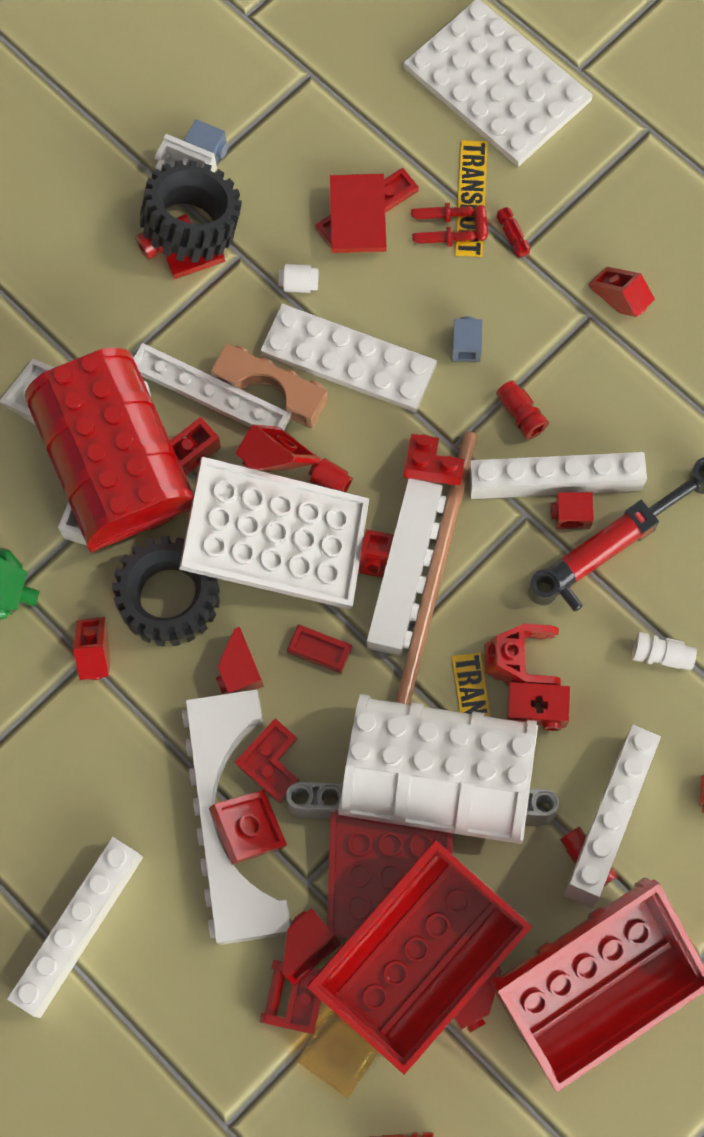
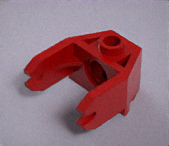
M524 623L495 636L484 644L485 674L505 682L508 687L510 682L561 685V678L531 675L526 673L525 638L551 639L554 638V635H559V628L552 625Z

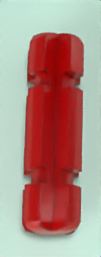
M504 207L497 211V219L503 225L502 229L510 245L514 246L513 250L518 258L524 257L530 253V246L527 240L523 239L525 236L517 220L513 218L514 215L511 209Z

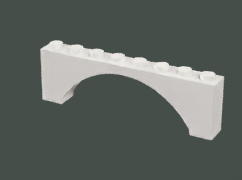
M258 690L186 700L187 709L182 710L184 728L189 727L191 738L186 739V750L188 757L193 756L194 768H189L191 786H197L198 797L193 798L195 816L201 817L202 827L197 828L198 844L205 848L206 858H201V870L203 877L208 876L209 888L204 889L206 906L212 907L213 919L208 920L210 938H216L218 945L287 935V929L291 926L287 900L278 901L263 893L243 877L234 865L231 864L223 849L217 827L209 810L216 803V793L220 777L233 751L255 726L263 725Z

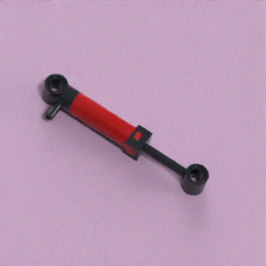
M704 457L694 464L687 482L648 508L642 499L626 509L623 516L546 569L537 571L533 575L528 589L531 600L539 605H548L560 594L574 612L580 610L583 604L570 587L635 541L638 540L640 542L654 532L660 522L656 516L692 491L704 494V479L699 474V472H704ZM545 582L550 585L552 590L542 592L538 589L537 584Z

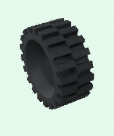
M183 160L175 161L174 167L166 163L162 165L161 171L156 169L152 172V177L148 178L140 212V227L144 228L143 235L146 239L152 237L151 245L155 249L162 246V254L168 257L172 252L177 254L176 260L184 261V257L187 256L191 258V262H199L200 256H203L205 261L212 260L214 253L220 256L224 253L225 248H229L234 238L242 201L239 200V190L233 189L234 182L230 178L227 180L223 179L224 172L218 169L214 173L211 171L212 165L204 163L203 168L198 167L197 161L193 160L189 161V165H184ZM175 204L195 205L207 212L213 222L207 224L186 223L173 217L166 209Z
M161 536V543L155 544L153 538L147 539L145 541L148 547L141 549L138 544L131 548L134 556L130 558L125 554L121 559L124 566L123 569L116 568L114 576L117 583L113 582L112 591L116 596L114 598L115 605L129 629L135 635L139 634L145 642L150 643L152 639L157 646L164 647L165 641H170L172 646L181 645L179 639L184 637L190 642L195 639L193 633L199 630L203 634L208 629L206 625L207 620L213 622L216 616L214 608H219L220 603L218 596L220 590L217 578L179 569L185 539L177 537L176 542L171 543L169 536ZM177 570L185 573L194 581L195 595L193 601L179 615L169 618L151 615L141 606L143 586L150 577L158 572Z

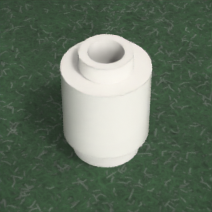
M285 264L284 269H279V286H284V292L311 293V290H318V268H312V265Z

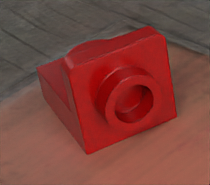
M366 529L360 552L358 569L360 574L383 578L387 561L390 557L389 553L394 534Z

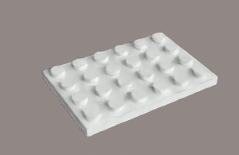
M481 0L472 2L404 62V69L517 167L592 100L593 94Z
M202 457L199 463L194 499L191 505L179 569L350 609L354 601L369 498Z

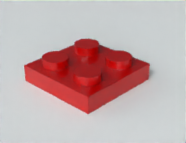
M264 790L215 803L209 808L232 865L281 850L287 846Z

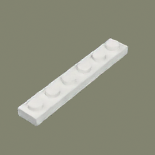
M142 343L134 356V361L141 376L248 427H251L252 424L276 426L285 430L291 419V413Z

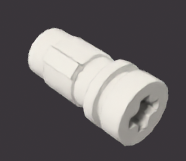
M638 631L632 649V660L638 662L646 660V663L651 665L653 662L664 666L691 671L695 664L697 648L687 646L683 641L670 638L661 640L657 635L649 637L648 633Z

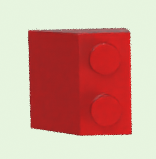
M252 424L235 452L243 460L242 464L246 468L264 470L266 472L286 471L318 464L321 460L319 456L282 428L276 426Z

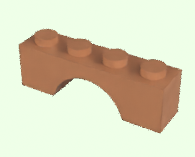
M226 344L211 370L213 377L241 390L258 384L274 387L284 396L286 411L291 413V419L311 429L314 427L328 401L327 390L320 383L313 380L308 382L300 378L293 370L280 369L271 360L265 357H260L259 359L251 355L242 346L236 345L234 347Z

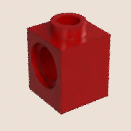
M558 492L555 502H551L550 517L551 520H556V529H591L594 521L593 492Z

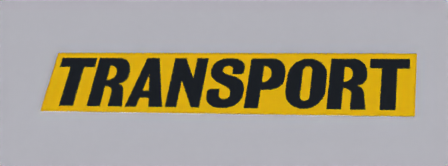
M461 140L458 208L460 206H471L475 209L477 205L485 206L488 141ZM474 214L470 217L459 216L457 218V232H467L469 230L475 232ZM476 237L473 241H457L455 256L483 257V241H479Z
M481 652L452 656L460 712L472 714V711L485 713L484 716L491 717Z

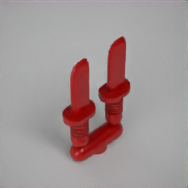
M445 203V207L411 209V216L413 218H445L446 223L451 222V217H470L473 214L475 216V232L472 230L452 232L451 227H446V231L413 233L412 240L416 243L447 242V247H452V241H473L475 237L479 241H485L488 237L487 211L484 205H477L475 209L471 206L450 208V203Z

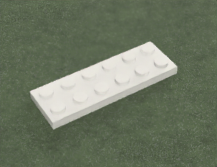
M285 304L281 305L260 350L261 356L415 413L437 365V360Z

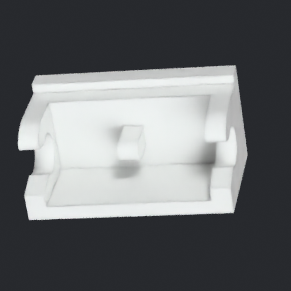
M168 134L164 136V140L155 155V159L158 160L155 170L158 169L159 171H161L162 165L166 163L174 167L175 161L183 160L184 165H189L190 160L197 161V166L202 168L204 163L212 165V172H215L217 168L214 153Z

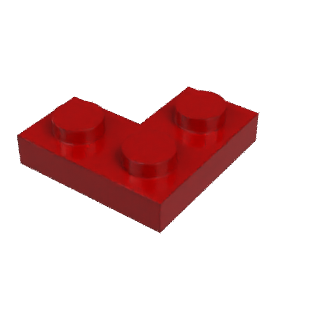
M411 434L403 478L461 486L465 459L437 455L439 437Z
M274 718L235 761V765L280 804L286 798L288 788L294 783L300 782L292 772L279 762L298 739Z

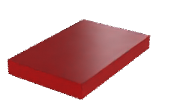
M384 173L330 175L332 253L387 252Z

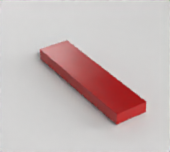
M403 167L384 179L385 213L419 191V186ZM330 214L315 224V230L331 248Z

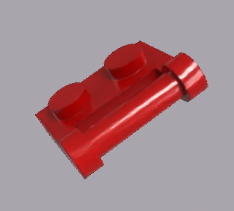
M273 960L271 969L274 972L265 1012L261 1013L259 1023L314 1035L321 1000L307 988V985L318 974L320 969L313 968L295 985L292 984L286 1016L283 1018L277 1016L285 976L282 974L283 961Z

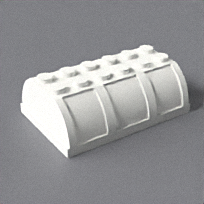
M360 694L350 739L338 815L522 844L538 731L537 721L527 720V722L487 717L484 716L485 713L472 711V714L428 708L424 707L423 703L412 702L409 705L371 699L370 695Z

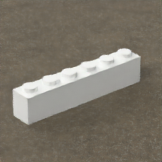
M644 452L471 460L469 468L471 499L548 496L557 495L558 492L610 493L642 491L647 481Z
M408 479L389 553L390 557L387 561L367 638V649L400 657L402 656L403 648L409 649L413 632L408 631L410 620L416 622L420 604L415 603L417 593L423 594L426 577L422 576L424 566H430L433 550L428 549L430 540H436L440 523L435 522L437 512L443 513L446 496H442V485Z
M632 725L563 896L589 908H593L605 885L661 736L636 725Z
M111 838L7 1000L30 1015L41 1018L142 861L143 857L138 852L116 838Z

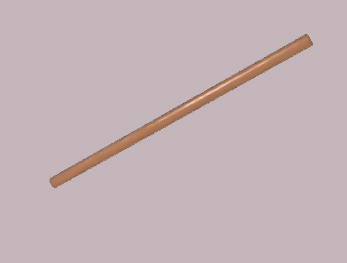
M464 432L458 455V458L465 459L461 486H450L396 703L410 705L469 473L470 461L472 460L478 435L473 432Z

